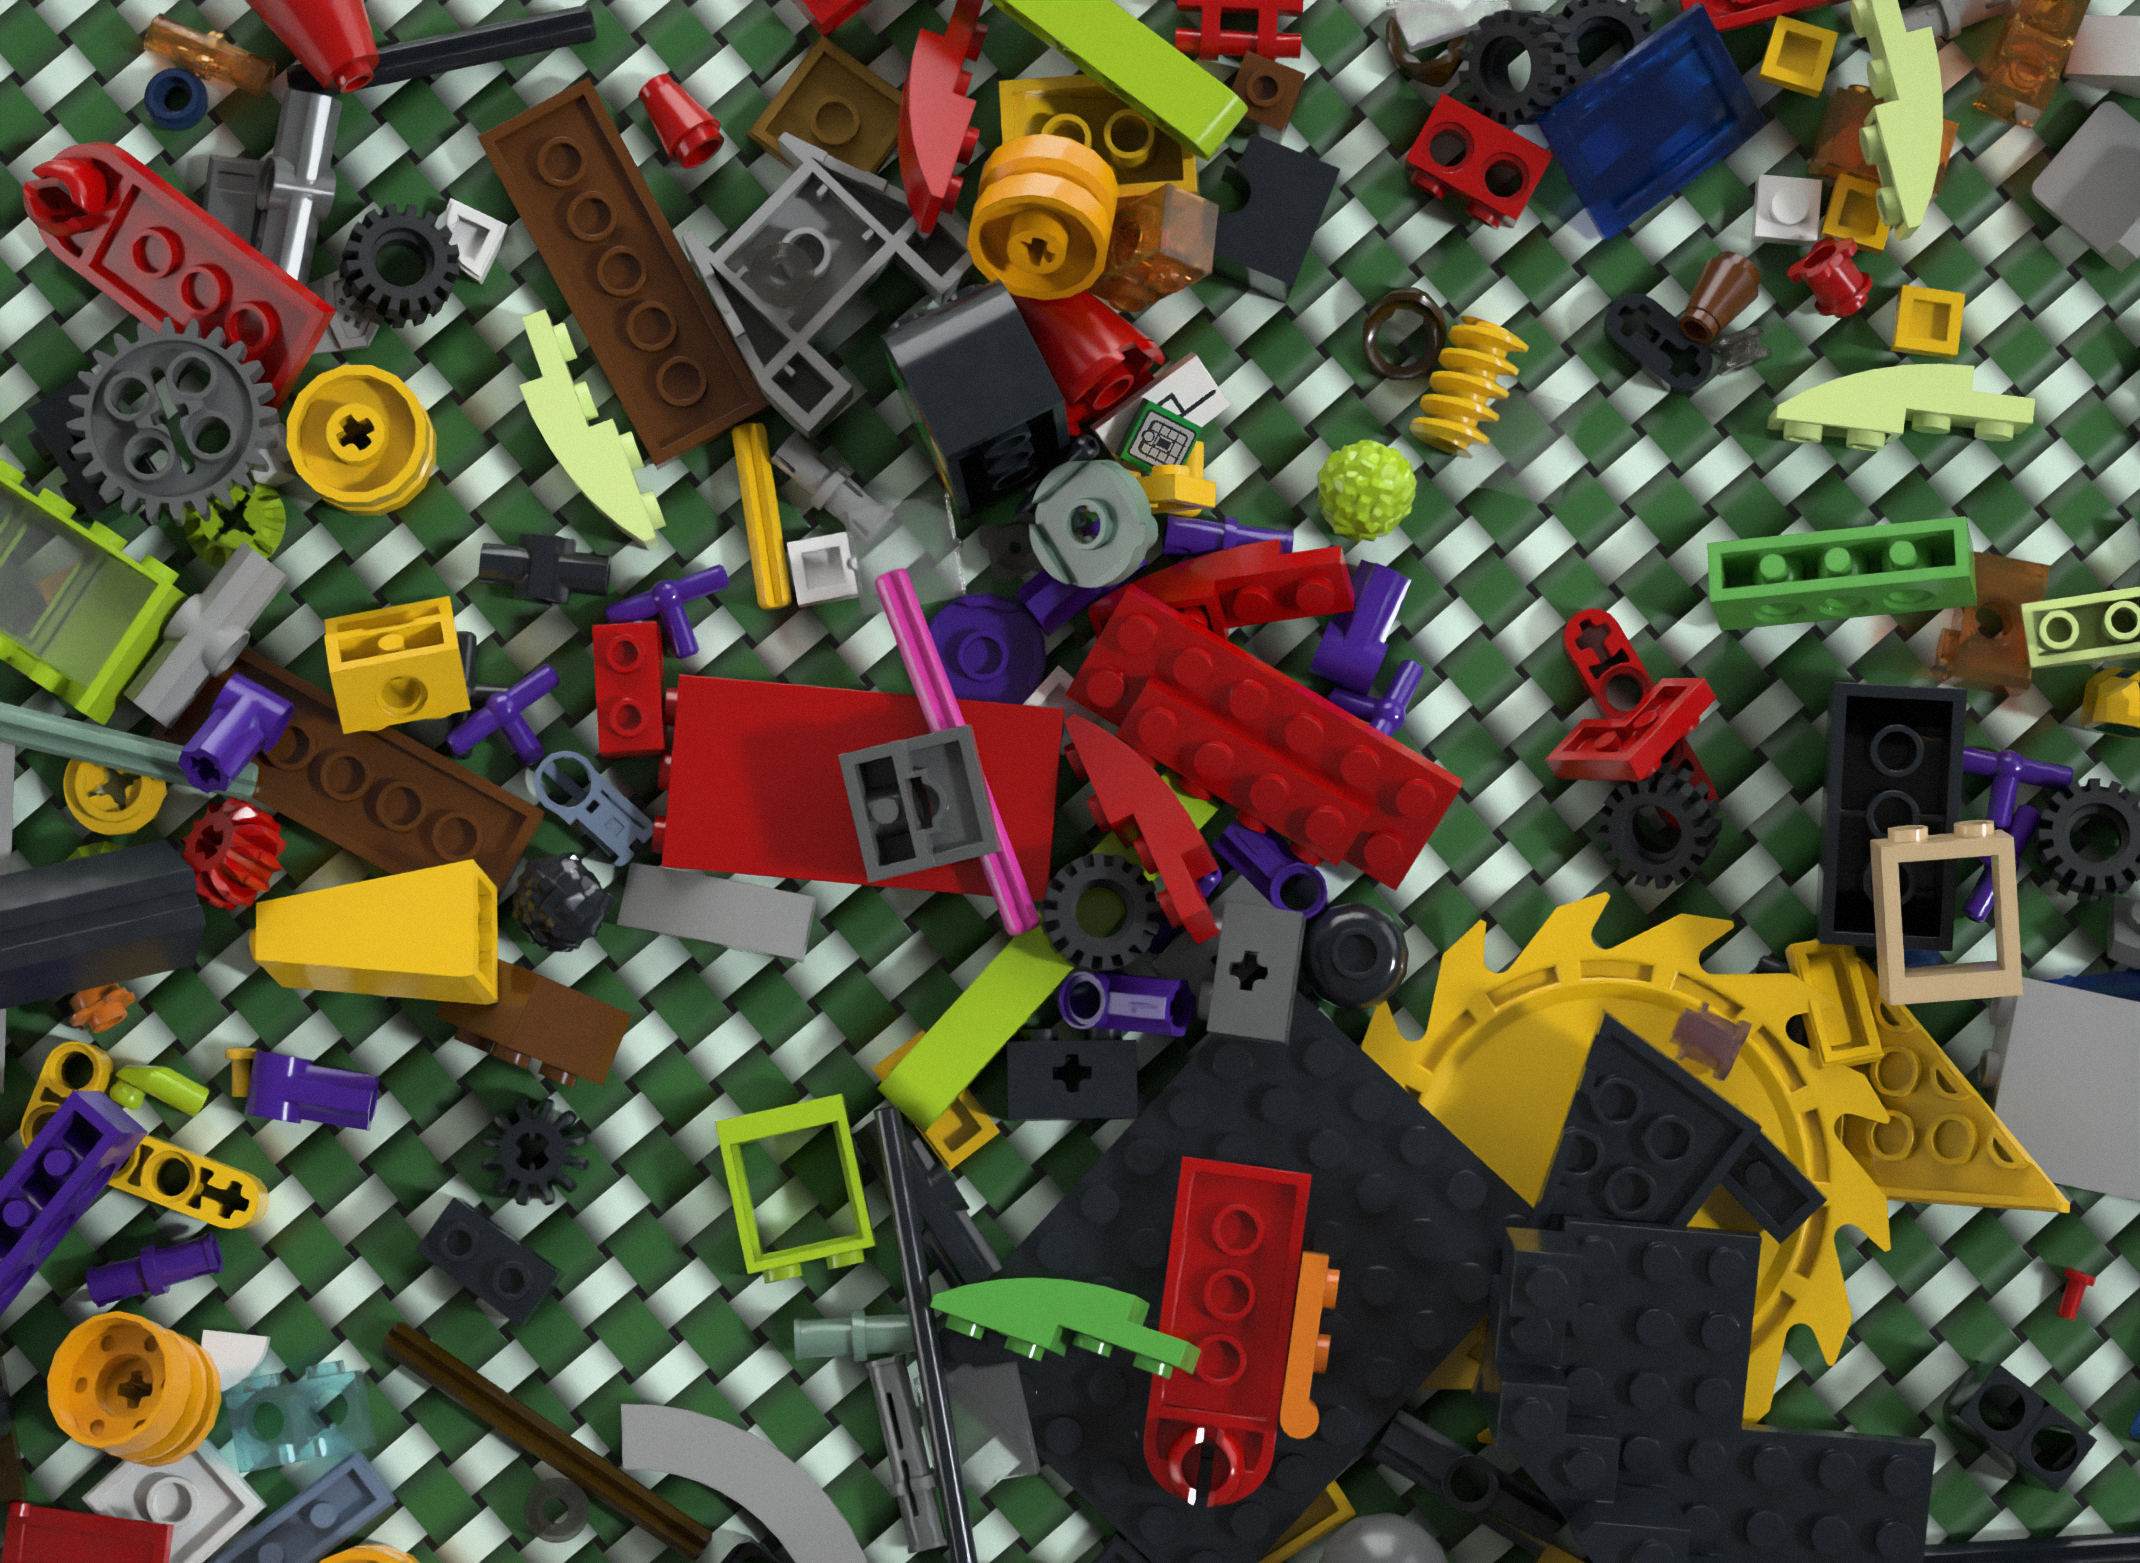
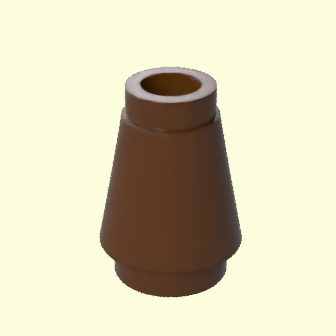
M1731 251L1721 252L1717 257L1705 261L1683 316L1679 320V327L1682 333L1695 343H1710L1716 335L1757 299L1760 274L1756 266L1746 257Z

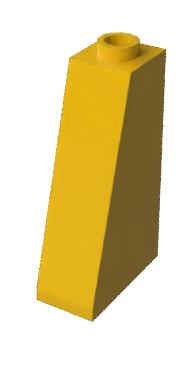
M473 859L256 903V928L250 931V951L255 963L258 966H262L281 987L484 1005L498 1002L497 887Z

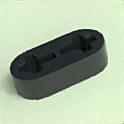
M1630 293L1623 295L1612 304L1604 320V332L1607 341L1615 350L1661 388L1672 394L1684 395L1694 392L1705 382L1712 370L1713 358L1710 349L1706 344H1698L1688 339L1680 330L1679 320L1645 294ZM1637 310L1642 311L1647 316L1643 324L1644 329L1657 340L1653 344L1638 332L1632 334L1630 338L1624 336L1620 332L1624 320L1618 314L1623 311L1631 316ZM1663 344L1678 356L1686 350L1692 352L1696 358L1691 366L1698 374L1693 377L1685 372L1679 378L1672 376L1669 369L1673 361L1659 347Z

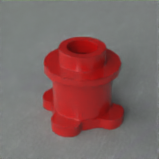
M1833 237L1824 238L1814 244L1811 251L1803 259L1793 264L1787 270V276L1792 283L1805 280L1817 299L1814 306L1819 315H1834L1836 318H1844L1858 311L1868 300L1867 293L1873 282L1869 273L1860 272L1851 259V256L1858 250V246L1853 238H1847L1842 241L1834 240Z

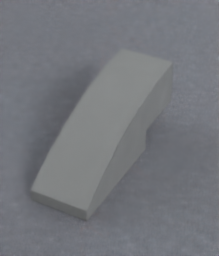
M630 863L617 925L731 950L747 951L804 963L817 900L812 896L748 883Z

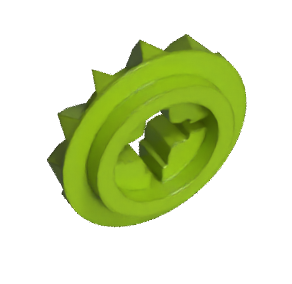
M247 472L246 475L255 491L250 494L235 486L229 493L233 499L234 509L240 503L244 504L251 497L245 504L247 508L243 513V517L249 523L248 526L256 532L253 536L245 531L241 533L239 530L232 529L226 535L223 534L219 538L224 522L218 516L219 512L213 506L216 503L221 507L224 506L217 499L209 503L211 511L210 521L205 522L200 517L196 508L187 509L184 523L186 540L202 560L216 568L222 569L234 551L243 542L265 559H268L276 551L283 538L286 526L283 502L273 486L255 482L250 472Z

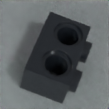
M457 1197L451 1200L415 1249V1251L519 1327L530 1324L566 1274L468 1201Z

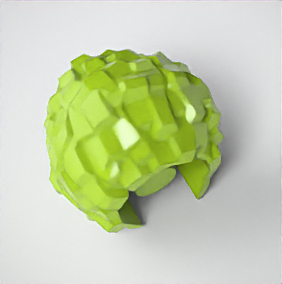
M1360 440L1356 444L1344 445L1341 451L1337 450L1328 455L1325 464L1317 473L1318 505L1322 508L1321 514L1332 526L1334 533L1341 534L1342 537L1357 542L1361 540L1374 542L1377 537L1390 534L1400 521L1407 518L1411 513V504L1415 497V487L1417 484V480L1413 475V467L1410 461L1402 458V453L1395 448H1387L1384 444L1372 440Z

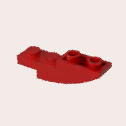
M957 0L945 36L920 28L901 93L898 115V156L901 178L907 201L920 232L929 235L933 233L940 211L953 214L964 178L954 175L953 171L956 162L969 166L980 133V129L969 126L977 101L965 97L973 73L961 69L965 58L977 62L989 27L977 22L984 0Z
M1280 538L1209 553L1175 564L1130 583L1227 641L1229 628L1354 611L1355 593L1341 546L1284 554ZM1130 584L1089 606L1088 615L1097 640Z
M1076 714L1064 719L1073 742L1064 746L1063 749L1078 780L1082 781L1089 777L1096 794L1087 798L1086 801L1101 832L1104 834L1113 829L1126 849L1135 846L1149 875L1160 872L1167 889L1157 893V897L1173 929L1184 924L1196 944L1220 934L1197 882V879L1220 868L1203 836L1172 789L1141 756L1102 727Z

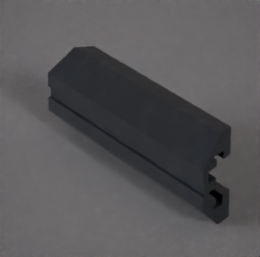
M160 840L1 875L0 1010L195 965L206 922L202 904H199L196 889L198 887L194 870L190 864L166 840Z

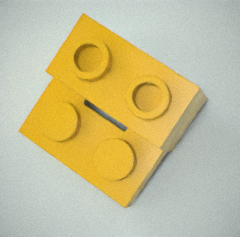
M450 596L324 619L326 633L324 638L329 673L343 734L363 730L378 731L390 725L426 718L441 719L453 713L471 710Z

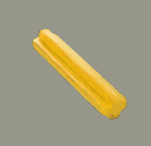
M763 423L742 424L733 428L732 438L757 601L763 610L781 609L791 605L792 594L770 461L767 431Z

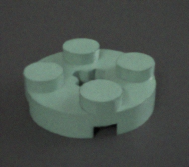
M1091 460L1064 463L1052 470L1036 489L1032 503H1038L1035 512L1036 524H1029L1031 545L1042 567L1054 579L1065 584H1075L1085 588L1109 587L1118 584L1136 571L1144 560L1147 549L1151 548L1157 540L1158 524L1151 515V507L1144 489L1138 480L1116 461ZM1086 508L1091 513L1097 512L1100 518L1098 536H1084L1081 528L1087 522L1083 514Z

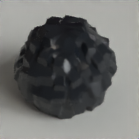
M564 852L560 855L553 854L544 858L536 857L533 861L526 863L524 872L517 878L518 887L516 894L513 896L514 910L512 917L519 924L520 928L528 934V939L533 945L538 944L543 950H548L549 952H571L574 949L579 950L584 940L597 936V930L601 928V923L607 918V914L615 900L607 891H603L593 872L588 871L582 864V859L576 853Z

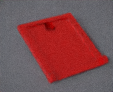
M22 1499L8 1501V1517L1 1563H169L174 1528L172 1524L31 1505V1503H27Z

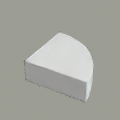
M450 198L444 219V224L453 233L449 244H458L460 255L456 263L460 265L461 270L468 277L482 285L508 234L509 227L505 223Z
M203 1330L201 1347L209 1352L220 1374L221 1392L239 1385L255 1371L267 1353L271 1337Z

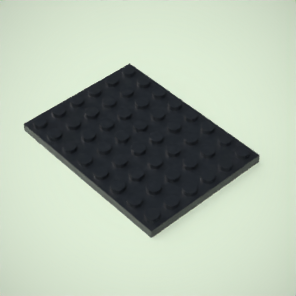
M1297 989L1288 1046L1212 1036L1001 1264L1003 1268L991 1275L987 1280L1015 1278L1064 1279L1101 1285L1136 1295L1150 1303L1143 1326L1159 1331L1182 1156L1312 1174L1302 1251L1328 1254V1269L1340 1270L1335 1309L1322 1307L1319 1334L1331 1335L1326 1374L1313 1372L1309 1398L1316 1404L1318 1409L1319 1424L1317 1430L1311 1436L1305 1439H1296L1284 1432L1280 1424L1279 1413L1273 1461L1267 1476L1256 1490L1239 1501L1207 1507L1215 1445L1204 1443L1202 1444L1194 1505L1173 1496L1160 1486L1148 1468L1143 1444L1152 1373L1133 1366L1136 1354L1113 1347L1110 1358L1092 1353L1072 1345L1076 1333L1073 1332L1064 1357L1045 1350L1040 1362L1004 1349L1008 1337L985 1329L982 1340L950 1330L945 1326L938 1333L944 1367L1153 1563H1257L1488 1313L1492 1274L1501 1275L1505 1227L1527 1229L1534 1209Z

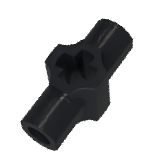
M521 534L519 546L483 543L479 562V584L514 587V598L516 600L533 604L570 605L571 593L607 597L611 575V555L576 552V541L574 539L563 538L557 535Z

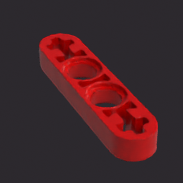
M1589 608L1578 612L1568 621L1562 632L1561 643L1567 659L1602 719H1624L1632 710L1621 711L1614 708L1608 702L1606 697L1608 682L1617 676H1628L1634 679L1640 687L1642 700L1655 686L1619 623L1610 613L1601 609ZM1585 622L1592 630L1602 626L1606 631L1607 637L1600 644L1608 660L1612 659L1619 652L1626 662L1611 666L1598 680L1593 677L1589 670L1597 668L1601 664L1597 654L1591 647L1580 650L1575 642L1582 634L1580 624ZM1685 737L1678 739L1673 745V755L1667 764H1673L1674 770L1684 762L1688 770L1694 773L1688 783L1696 788L1703 780L1710 787V790L1703 797L1705 802L1715 798L1718 801L1715 787ZM1653 805L1660 818L1669 828L1681 832L1680 825L1672 814L1661 807Z

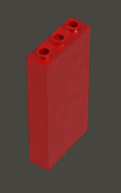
M679 674L678 688L667 689L664 725L674 726L672 752L661 753L658 774V788L660 790H668L666 816L656 815L652 838V852L663 854L661 867L994 897L979 857L868 882L838 755L930 734L931 731L917 695ZM956 699L965 724H972L983 772L1032 900L1043 901L1046 894L1045 889L1050 882L1061 763L1060 750L1065 710L1064 708Z

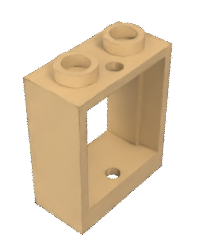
M1971 820L1954 823V833L1928 835V826L1906 825L1888 828V838L1870 840L1879 995L1889 1005L2023 995L2014 837L2003 830H1994V821ZM1991 856L1997 961L1905 968L1898 863Z

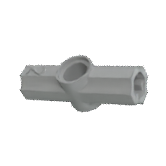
M243 542L234 551L224 567L219 570L217 576L202 595H193L175 613L164 631L163 639L165 642L127 688L124 695L165 727L171 729L176 721L178 722L183 712L193 703L209 679L223 674L238 658L249 640L250 632L248 630L289 577Z

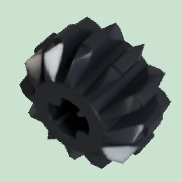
M524 1098L518 1099L516 1101V1112L520 1122L515 1123L509 1115L498 1111L493 1116V1119L498 1126L506 1131L504 1137L483 1134L481 1138L483 1145L500 1148V1156L487 1158L481 1162L482 1170L491 1172L505 1168L507 1172L496 1181L493 1187L498 1194H504L517 1181H520L516 1193V1203L518 1205L527 1206L529 1204L535 1185L538 1187L539 1196L544 1205L555 1204V1192L551 1182L556 1181L562 1189L568 1193H573L578 1188V1185L573 1178L565 1173V1170L568 1166L578 1170L589 1169L590 1161L588 1159L571 1156V1148L584 1146L590 1142L588 1133L581 1132L570 1136L565 1135L564 1132L577 1119V1114L572 1110L561 1114L552 1124L551 1121L555 1111V1101L552 1099L544 1098L542 1100L536 1119L533 1117L532 1108L528 1100ZM542 1134L549 1141L544 1153L550 1160L542 1168L540 1164L531 1163L530 1169H528L522 1162L527 1155V1151L522 1146V1143L529 1136L531 1140L540 1141Z

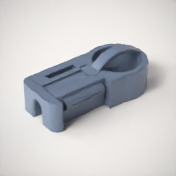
M560 751L552 753L541 761L534 777V788L538 799L544 807L557 813L569 825L578 819L580 822L576 827L610 857L614 853L619 856L613 863L614 865L624 866L653 835L654 823L603 778L584 756L577 752ZM565 758L582 765L587 772L589 781H591L589 794L557 767L553 761ZM545 772L580 804L567 808L565 805H558L551 801L544 792L543 784H540L542 773Z

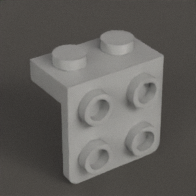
M2106 101L2099 105L2030 186V195L2034 201L2120 273L2140 257V123L2116 103Z

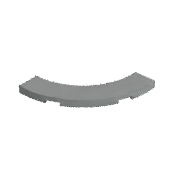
M621 1404L623 1469L651 1470L675 1474L698 1481L722 1492L761 1520L779 1539L795 1563H868L850 1524L833 1500L805 1470L782 1451L751 1432L699 1412L657 1404Z

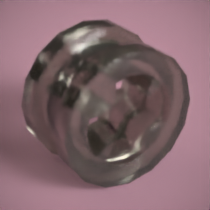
M1761 325L1735 332L1708 346L1712 355L1716 354L1721 358V365L1717 368L1720 376H1727L1746 370L1773 356L1770 348H1765L1761 345L1760 339L1765 334Z

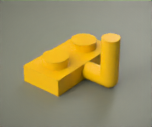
M1196 441L1184 466L1156 465L1152 467V476L1141 477L1140 472L1129 471L1144 489L1151 507V514L1168 513L1193 518L1202 509L1215 508L1216 482L1203 479L1204 442Z

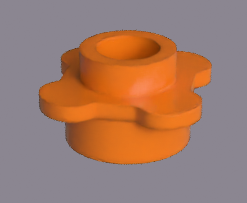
M118 983L80 991L69 1001L75 1012L69 1021L73 1027L79 1026L81 1031L92 1029L94 1033L106 1031L119 1024L128 1016L125 1008L134 1003L136 997L133 992L128 993L126 988H121Z

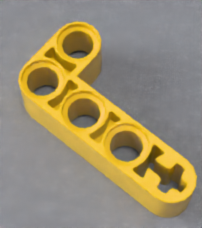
M76 1041L62 1043L51 1051L45 1061L22 1119L20 1135L26 1149L41 1132L45 1121L57 1112L73 1091H102L106 1096L108 1095L113 1082L114 1067L106 1051L96 1045ZM84 1053L93 1063V1077L86 1086L75 1089L70 1086L66 1079V1066L74 1056ZM149 1134L143 1138L131 1153L126 1166L116 1172L107 1183V1185L217 1227L241 1230L253 1227L263 1219L269 1205V1195L266 1186L261 1179L253 1174ZM179 1159L188 1167L190 1181L182 1193L172 1196L162 1186L161 1173L166 1164L172 1160ZM210 1170H212V1171L214 1172V1175H213L211 1178H210ZM240 1184H242L241 1196L249 1200V1205L246 1211L234 1210L231 1216H228L230 1205L227 1202L203 1195L208 1189V1185L219 1189L237 1190ZM201 1199V1207H198L197 1202Z

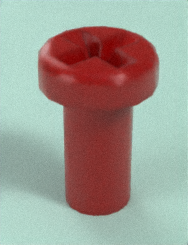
M2067 1267L2063 1276L2069 1279L2056 1314L2074 1321L2087 1285L2094 1287L2096 1278L2085 1272Z

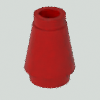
M660 74L649 80L641 88L638 97L643 102L644 108L670 161H679L684 169H693L706 163L721 149L724 137L719 132L721 127L720 121L679 84L674 82L669 74Z

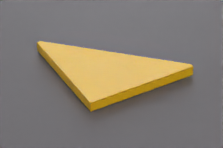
M1856 952L1884 1056L1879 1061L1850 1066L1849 1068L1866 1076L1891 1120L1888 1124H1883L1853 1114H1844L1836 1120L1834 1132L1840 1142L1887 1197V1201L2069 1213L2070 1203L1908 1008L1904 1004L1889 1005L1879 995L1878 972L1862 953Z

